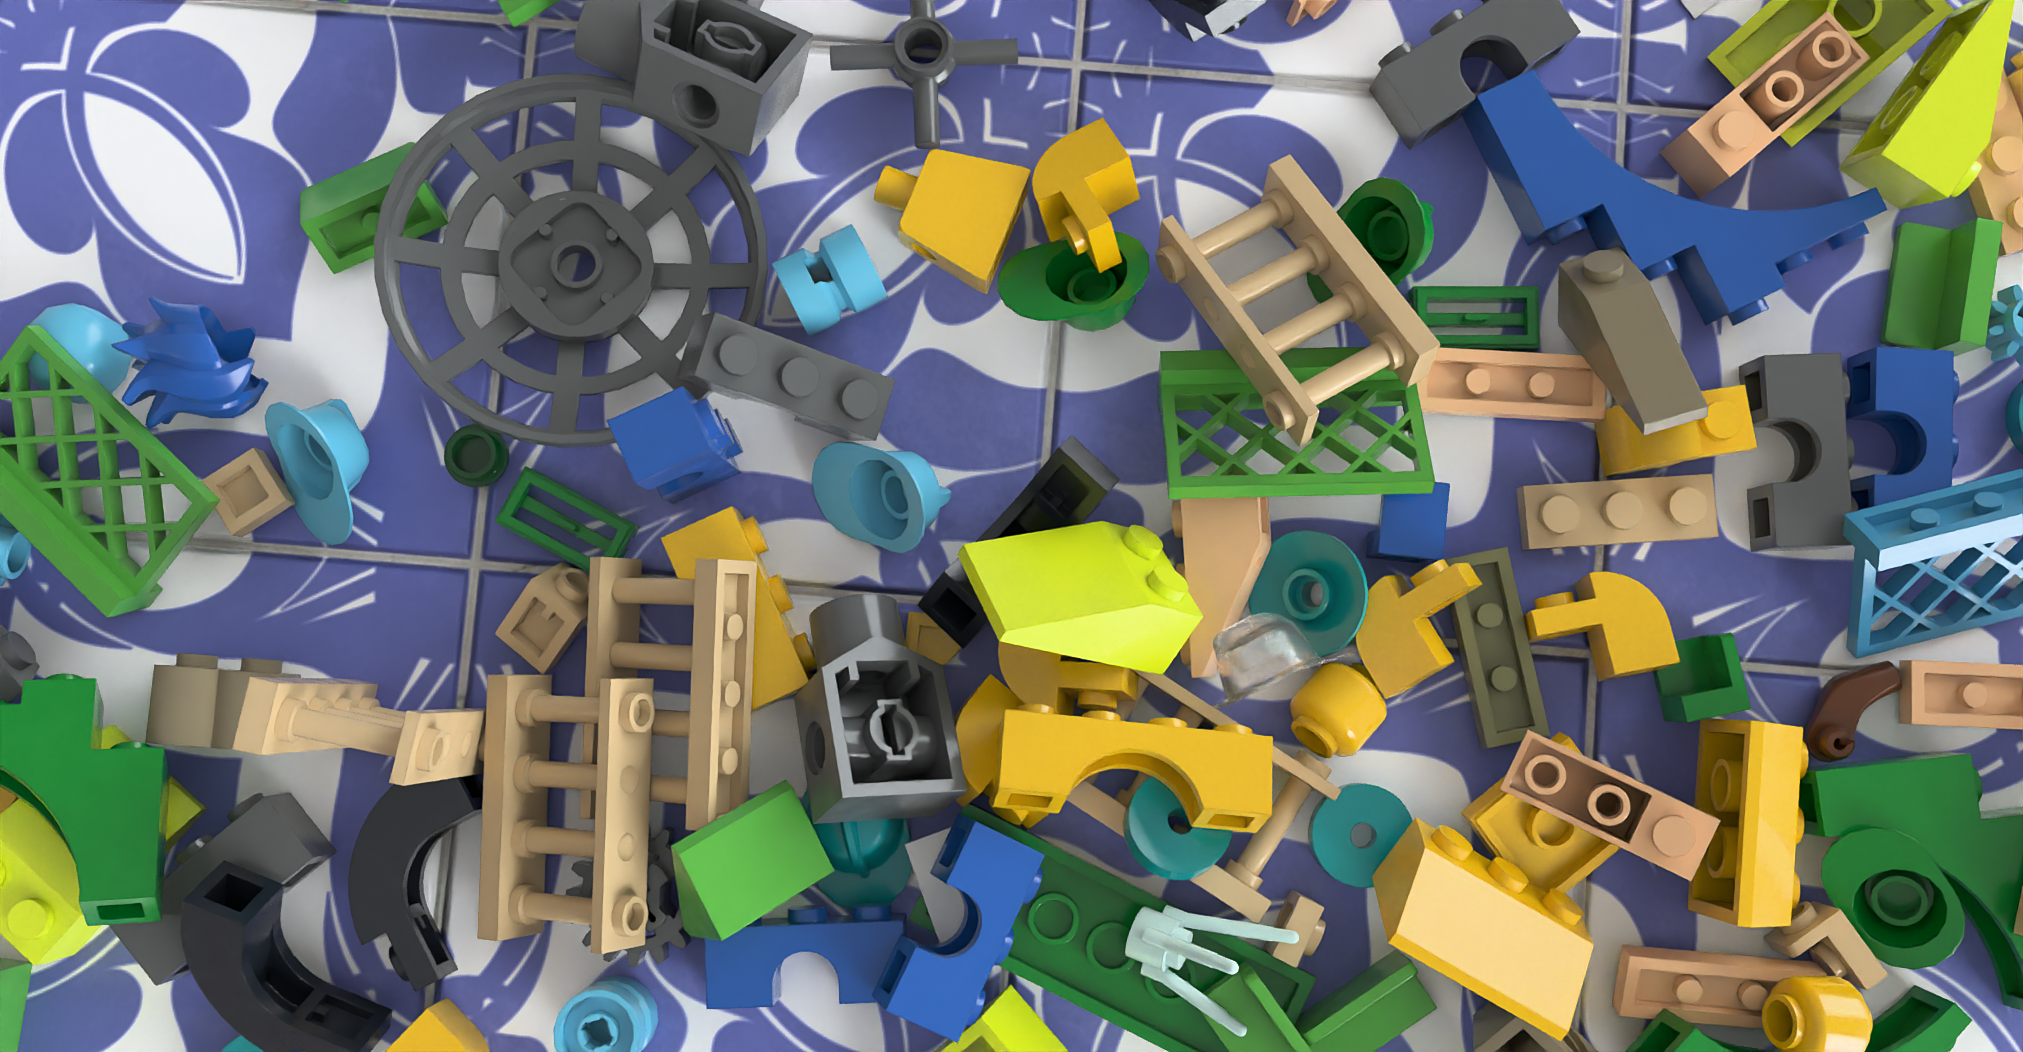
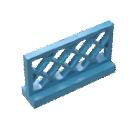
M2023 468L1844 514L1843 536L1855 547L1846 648L1856 659L2023 616V581L2006 597L1992 601L1988 600L2014 574L2023 579V537L2005 555L1995 549L2005 539L2023 534ZM1964 550L1943 571L1933 565L1944 554ZM1987 556L1997 562L1971 588L1961 583ZM1902 566L1882 587L1875 583L1876 571L1879 572ZM1925 572L1935 578L1910 604L1899 598ZM1952 590L1963 595L1945 613L1934 616L1928 615ZM1890 606L1901 611L1885 628L1871 632V625Z

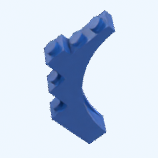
M1534 69L1478 94L1462 115L1527 245L1533 244L1547 236L1552 245H1556L1588 229L1598 250L1620 247L1650 283L1677 269L1705 326L1725 316H1728L1732 326H1735L1770 309L1764 298L1786 287L1782 275L1814 260L1809 251L1810 248L1827 241L1832 251L1839 249L1869 234L1870 232L1864 222L1888 210L1876 187L1844 200L1815 207L1783 211L1742 210L1714 206L1679 196L1638 177L1597 149L1570 123L1552 100Z

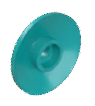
M1302 530L1291 532L1272 542L1270 551L1249 596V609L1254 624L1262 637L1281 653L1301 659L1325 657L1342 649L1360 629L1368 605L1366 576L1356 555L1338 538L1319 531ZM1316 583L1321 585L1323 591V599L1319 606L1315 605L1311 599V589Z

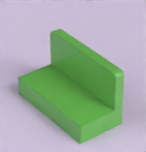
M408 142L311 185L300 192V225L334 275L374 257V238L382 202L396 170L414 147V142ZM427 178L419 188L407 215L402 237L415 239L449 223L448 213Z
M1978 217L1953 230L1911 222L1899 225L1895 232L1879 337L1880 342L1884 345L1899 348L1954 351V357L1985 346L2003 222Z
M1395 949L1301 1013L1294 1027L1312 1052H1374L1436 1010L1437 1006L1417 978L1418 970L1411 959Z
M1246 961L1239 965L1237 973L1233 975L1227 974L1203 992L1205 996L1224 1008L1247 1027L1246 1035L1239 1037L1201 1011L1229 1052H1312L1264 983Z

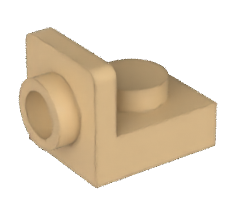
M560 562L532 578L494 634L541 674H545L557 665L588 621L589 598L587 588L589 576L578 569L570 567L565 562Z
M1808 901L1800 902L1791 912V926H1777L1764 936V940L1772 950L1793 958L1808 950L1813 961L1819 964L1827 973V976L1840 977L1849 981L1852 985L1867 991L1888 976L1841 909L1815 901L1811 903Z

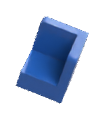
M1435 482L1432 493L1382 494L1378 529L1368 533L1366 558L1426 565L1443 559L1450 483Z

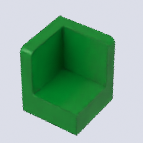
M1732 633L1707 634L1675 641L1680 662L1665 669L1653 671L1664 721L1692 722L1751 709Z

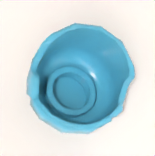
M69 303L45 308L29 324L41 325L111 394L126 379L132 356L114 349L111 344L129 340L128 334L123 331L120 324L106 317L101 312L84 305ZM35 352L27 363L29 379L41 389L50 390L48 363ZM82 395L71 396V402L89 403Z

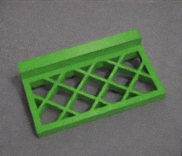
M26 325L0 361V400H12L15 437H7L0 430V513L107 618L148 608L163 590L157 583L221 500L41 325ZM35 352L48 363L50 390L30 391L27 363ZM82 395L93 406L96 433L75 434L71 396ZM51 397L55 435L35 436L31 398ZM116 440H128L138 450L141 477L120 478ZM97 441L100 478L80 479L76 442ZM36 443L57 444L60 480H51L39 468ZM161 484H173L192 502L179 521H165ZM142 485L146 522L125 523L121 486ZM81 487H102L105 523H95L83 511ZM166 530H171L166 536ZM126 531H147L150 558L142 568L128 555Z
M1366 347L1292 348L1279 355V358L1297 382L1301 384ZM1227 350L1160 351L1157 402L1158 411H1161L1168 499L1422 494L1433 492L1435 476L1417 383L1406 388L1393 371L1383 368L1316 405L1317 408H1334L1342 413V415L1328 427L1316 421L1311 437L1314 440L1297 454L1274 438L1281 431L1275 428L1271 422L1261 429L1240 414L1242 410L1264 409L1263 398ZM1403 406L1404 416L1391 426L1367 409L1369 407ZM1206 410L1213 415L1209 421L1196 430L1177 417L1176 411ZM1353 422L1379 438L1365 452H1362L1339 436ZM1225 425H1228L1249 440L1234 455H1231L1210 440ZM1178 438L1184 441L1180 446ZM1391 446L1413 461L1415 471L1392 472L1377 462L1376 459ZM1327 448L1351 465L1343 473H1325L1313 465L1311 461ZM1262 449L1284 464L1285 467L1277 474L1260 475L1245 465V463ZM1197 450L1218 465L1219 468L1210 476H1182L1181 464Z

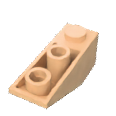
M1826 11L1659 153L1696 195L1702 198L1742 168L1869 60L1870 57L1830 12Z
M1268 497L1194 498L1174 500L1172 503L1173 531L1176 538H1183L1184 563L1177 564L1176 572L1188 583V592L1203 615L1199 624L1180 649L1183 664L1191 665L1192 678L1215 676L1270 551L1272 543Z
M1527 730L1500 787L1502 791L1689 881H1692L1721 821L1707 812L1530 730Z

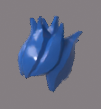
M150 297L149 301L161 319L145 326L126 322L122 325V329L132 339L111 344L114 349L134 357L136 360L132 364V368L139 371L129 384L121 400L126 405L132 406L155 395L146 418L145 425L149 429L160 423L169 424L178 413H188L208 418H235L253 408L259 402L269 384L264 378L258 379L251 374L255 360L248 358L255 340V328L249 327L230 332L226 331L213 311L201 303H164L157 298Z

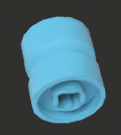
M852 224L821 238L819 251L811 253L805 248H801L772 263L809 337L839 323L842 310L846 308L859 313L888 298L882 281Z
M623 975L607 976L591 984L582 992L572 997L558 1013L553 1029L556 1051L641 1052L652 1040L658 1024L657 1004L650 990L638 980Z

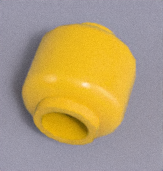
M1338 662L1324 663L1294 695L1289 704L1291 717L1294 720L1291 724V729L1296 738L1311 752L1323 758H1331L1333 755L1339 757L1353 756L1384 721L1387 715L1385 700L1367 668L1358 663H1352L1350 666Z
M1794 976L1784 978L1773 987L1762 1008L1763 1029L1769 1041L1779 1052H1865L1870 1041L1873 1020L1862 994L1849 981L1837 976Z

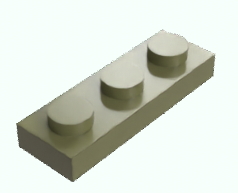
M1507 546L1444 559L1449 567L1455 563H1469L1482 583L1481 586L1449 604L1481 748L1488 749L1522 742L1527 730L1543 737L1550 736Z

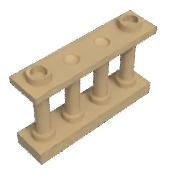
M1290 154L1269 164L1260 204L1197 237L1190 239L1173 215L1161 220L1159 244L1155 257L1162 275L1169 283L1179 284L1263 398V407L1270 422L1279 431L1286 430L1299 448L1311 440L1319 415V410L1316 407L1319 403L1383 368L1393 371L1406 388L1428 376L1441 345L1440 342ZM1271 226L1278 229L1282 228L1296 245V250L1228 286H1225L1207 262L1213 256ZM1307 272L1313 275L1318 274L1333 293V297L1263 335L1242 308ZM1345 319L1352 323L1355 322L1369 339L1371 345L1301 384L1297 382L1279 358V355Z
M590 557V576L587 588L589 600L585 697L600 696V678H637L638 669L691 672L690 711L655 709L654 721L652 723V735L689 738L687 778L651 775L650 801L686 804L685 829L697 831L748 801L757 561L696 559L695 579L641 578L642 559ZM640 604L694 606L693 644L639 643ZM583 723L582 763L597 764L598 724ZM580 790V819H595L596 791Z
M1131 669L1139 676L1137 702L1148 685L1152 686L1181 705L1174 718L1185 721L1187 728L1198 729L1203 720L1214 727L1225 724L1240 725L1166 676ZM1117 701L1116 710L1109 712L1120 715L1122 721H1126L1137 702ZM1273 746L1272 764L1290 775L1272 804V816L1257 833L1253 834L1238 860L1235 862L1230 859L1224 869L1214 864L1204 874L1189 879L1257 924H1259L1272 901L1257 891L1264 881L1258 876L1311 791L1313 790L1333 801H1336L1342 791L1327 781L1332 769L1300 749L1294 758H1291ZM1139 772L1128 791L1121 788L1115 798L1093 785L1099 773L1093 774L1080 782L1066 800L1125 838L1123 820L1127 805L1140 785L1152 776ZM1184 822L1182 827L1175 824L1172 830L1179 834H1185L1188 830L1187 824Z
M488 674L477 939L502 941L543 933V920L591 925L590 953L605 954L645 945V928L648 920L646 898L652 723L655 716L653 702L654 678H600L599 697L552 695V675ZM551 722L598 724L597 764L549 761ZM548 787L596 791L595 831L547 827ZM546 854L594 858L592 898L544 893Z
M250 677L232 749L257 755L354 748L395 757L389 783L402 786L484 773L486 708L407 710L403 712L380 707L379 700L375 699L378 684L357 679Z

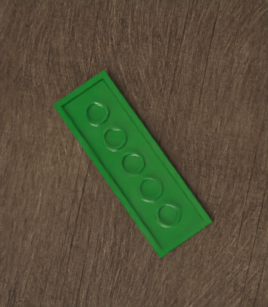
M971 802L962 809L960 814L1045 854L1040 865L1043 870V876L1039 889L1028 904L1022 903L1011 927L1014 930L1011 949L1005 960L998 966L1168 1052H1229L1198 1008L1163 983L1142 975L1141 968L1143 962L1130 958L1125 954L1126 942L1132 924L1144 906L1161 913L1166 905L1187 913L1190 912ZM921 892L908 920L936 934ZM1184 927V929L1193 933L1192 944L1233 960L1238 966L1246 961L1295 1026L1317 979L1313 974L1299 967L1295 968L1273 957L1266 950L1238 936ZM1187 958L1179 970L1172 967L1168 968L1201 993L1228 974Z

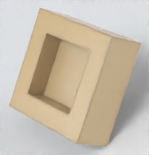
M254 447L201 480L221 500L215 509L233 536L244 537L296 503L265 452Z
M1290 889L1273 927L1295 931L1299 935V940L1295 944L1266 941L1263 947L1273 957L1296 968L1302 954L1311 957L1322 939L1326 922L1321 920L1320 917L1324 907L1316 901Z

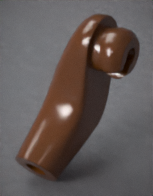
M1882 661L1838 674L1826 682L1816 700L1804 734V742L1807 749L1815 759L1831 763L1846 759L1852 754L1855 748L1853 737L1862 713L1877 700L1902 688L1900 675L1893 663Z

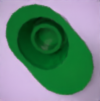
M1380 177L1366 181L1351 194L1348 200L1336 212L1395 287L1407 275L1422 266L1432 250L1434 228L1431 215L1435 209L1428 202L1419 201L1415 193L1399 180ZM1306 273L1307 284L1319 304L1333 297V293L1318 274Z
M1114 232L1122 262L1099 273L1086 251L1076 255L1067 240L1040 244L1021 250L1006 261L998 274V293L1005 306L1019 316L1036 321L1063 320L1077 330L1088 332L1106 330L1118 324L1129 313L1131 306L1135 303L1136 293L1143 287L1150 272L1149 254L1139 240L1127 233Z
M1867 827L1850 831L1831 844L1822 859L1821 881L1835 908L1841 909L1876 959L1893 967L1915 970L1936 966L1954 954L1964 938L1966 920L1957 894L1930 853L1915 838L1891 828Z

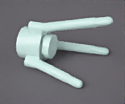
M1169 905L1165 906L1162 913L1145 906L1141 908L1128 935L1125 948L1126 956L1143 962L1141 968L1142 975L1163 983L1237 1036H1245L1247 1033L1245 1024L1168 969L1172 967L1179 970L1187 958L1231 975L1238 972L1239 966L1235 961L1192 944L1193 933L1184 929V927L1289 944L1298 942V933L1292 930L1274 928L1273 926L1187 913Z

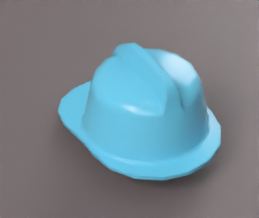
M329 399L303 410H299L295 406L284 402L271 404L264 415L266 431L279 458L288 491L296 502L294 507L306 528L320 541L331 546L344 543L350 536L353 525V512L349 492L360 482L362 474L370 462L367 444L347 404L342 399Z
M837 441L823 448L814 461L811 479L813 491L825 518L838 531L851 538L883 547L889 551L906 553L916 548L924 535V530L930 527L937 518L940 507L951 500V491L939 485L935 472L929 463L914 452L902 450L884 451L855 442Z

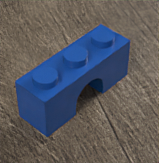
M1874 347L1847 359V375L1850 382V397L1847 403L1846 419L1871 421L1881 425L1891 435L1896 448L1895 462L1886 475L1873 474L1850 480L1851 497L1856 500L1858 509L1862 510L1952 487V468L1956 464L1959 454L1958 439L1953 433V405L1958 398L1960 389L1959 376L1954 370V351Z
M683 386L607 420L634 483L648 491L657 488L661 498L671 504H675L741 473L734 456L743 453V448L728 418L723 419L717 408L713 410L707 398L698 401Z
M958 813L930 874L959 891L964 903V917L961 926L950 939L935 945L922 944L900 934L871 996L886 1011L958 1043L964 1028H969L973 1025L982 1011L985 1002V991L982 989L993 966L1000 965L1011 949L1014 939V930L1011 927L1022 903L1028 904L1039 889L1043 876V870L1040 865L1045 854Z
M891 903L855 904L852 906L853 915L827 916V907L824 905L794 906L787 908L788 918L762 919L760 917L723 941L705 939L706 1010L773 1007L781 997L780 975L782 964L787 957L798 952L817 953L832 964L838 977L839 1004L878 1003L871 995L900 934L907 937V913H892Z

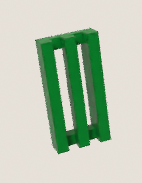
M1413 286L1408 291L1411 307L1428 328H1524V335H1434L1441 344L1440 348L1535 352L1540 348L1538 286ZM1427 303H1524V313H1427Z
M527 466L524 467L494 521L589 573L590 557L514 517L519 507L527 509L605 551L603 557L623 558L628 550L626 548L631 537L634 538L640 528L636 524ZM532 484L617 529L618 531L613 540L528 496L527 493Z

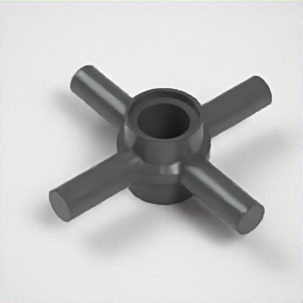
M910 0V19L901 25L892 43L830 45L831 71L894 69L897 76L913 89L915 147L925 150L940 147L938 89L947 83L956 66L1018 64L1017 38L955 41L949 30L940 21L935 19V0ZM922 45L935 47L940 52L939 57L929 64H918L908 58L913 49Z

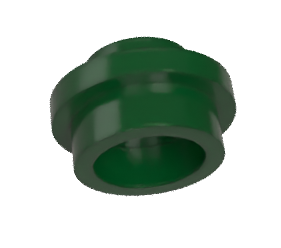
M471 424L458 429L449 438L444 450V462L449 474L457 482L473 488L486 487L498 481L505 473L510 459L509 448L503 436L478 424Z

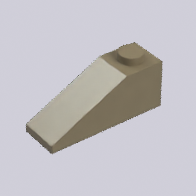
M1615 247L1608 250L1594 251L1584 257L1560 263L1558 273V325L1642 434L1647 435L1708 417V405L1649 280L1620 247Z

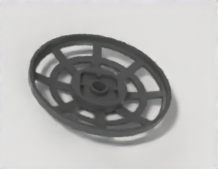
M547 74L511 81L474 96L444 115L416 142L396 170L381 205L374 238V278L382 314L398 349L423 383L453 410L485 429L521 442L558 448L600 447L616 443L610 427L598 430H576L580 396H592L621 390L646 379L656 372L673 390L683 386L698 401L707 398L713 391L675 378L681 362L676 354L688 341L695 317L702 315L707 303L709 290L747 289L744 308L739 321L756 327L762 312L768 277L766 231L758 199L742 166L730 150L724 149L715 142L680 126L666 123L657 116L633 106L631 82L592 74ZM555 102H576L574 140H559L534 145L511 154L500 162L474 132L494 119L523 108ZM602 105L623 108L655 120L684 138L696 150L670 175H667L660 167L637 153L612 144L600 142ZM454 148L479 178L468 188L455 207L445 230L443 243L402 237L407 215L419 188L438 161ZM573 162L571 191L550 194L533 202L514 180L521 174L541 166ZM599 164L608 165L630 173L648 184L653 191L629 211L611 198L597 194ZM713 169L726 184L740 213L748 246V263H710V249L705 229L687 194ZM494 195L514 218L502 238L499 251L464 247L474 219L485 203ZM671 209L678 217L687 236L692 264L654 263L652 248L646 232ZM574 253L586 254L595 261V269L591 276L579 282L569 281L559 273L561 262L567 256ZM400 263L440 269L441 285L447 309L458 332L464 338L462 342L433 361L421 347L407 317L400 286ZM462 273L499 277L511 307L480 329L466 302L462 284ZM652 289H688L689 296L681 317L669 335L661 341L638 317L645 308ZM530 327L547 338L559 341L556 375L546 374L526 367L505 355L499 348ZM619 333L641 357L637 362L617 371L592 377H582L586 343L601 341ZM483 360L493 370L517 384L539 392L553 394L549 428L526 425L496 414L467 397L450 381Z

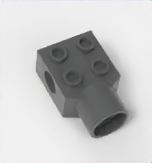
M587 0L577 24L574 51L578 59L631 82L633 106L657 116L666 123L680 126L709 139L724 149L750 157L798 97L813 33L739 0Z
M871 593L849 595L828 601L814 609L809 615V623L817 673L794 696L813 824L936 816L967 792L944 666L906 648L898 602L890 596Z

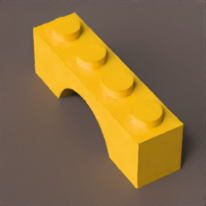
M1023 704L1016 707V710L1005 709L998 729L992 807L1059 813L1072 790L1089 776L1109 769H1132L1151 775L1165 784L1180 801L1191 827L1257 833L1272 816L1273 736L1253 735L1251 728L1236 724L1219 725L1214 727L1213 730L1187 728L1185 721L1176 718H1154L1146 724L1122 721L1120 715L1109 711H1089L1082 714V717L1056 714L1055 709L1042 704Z

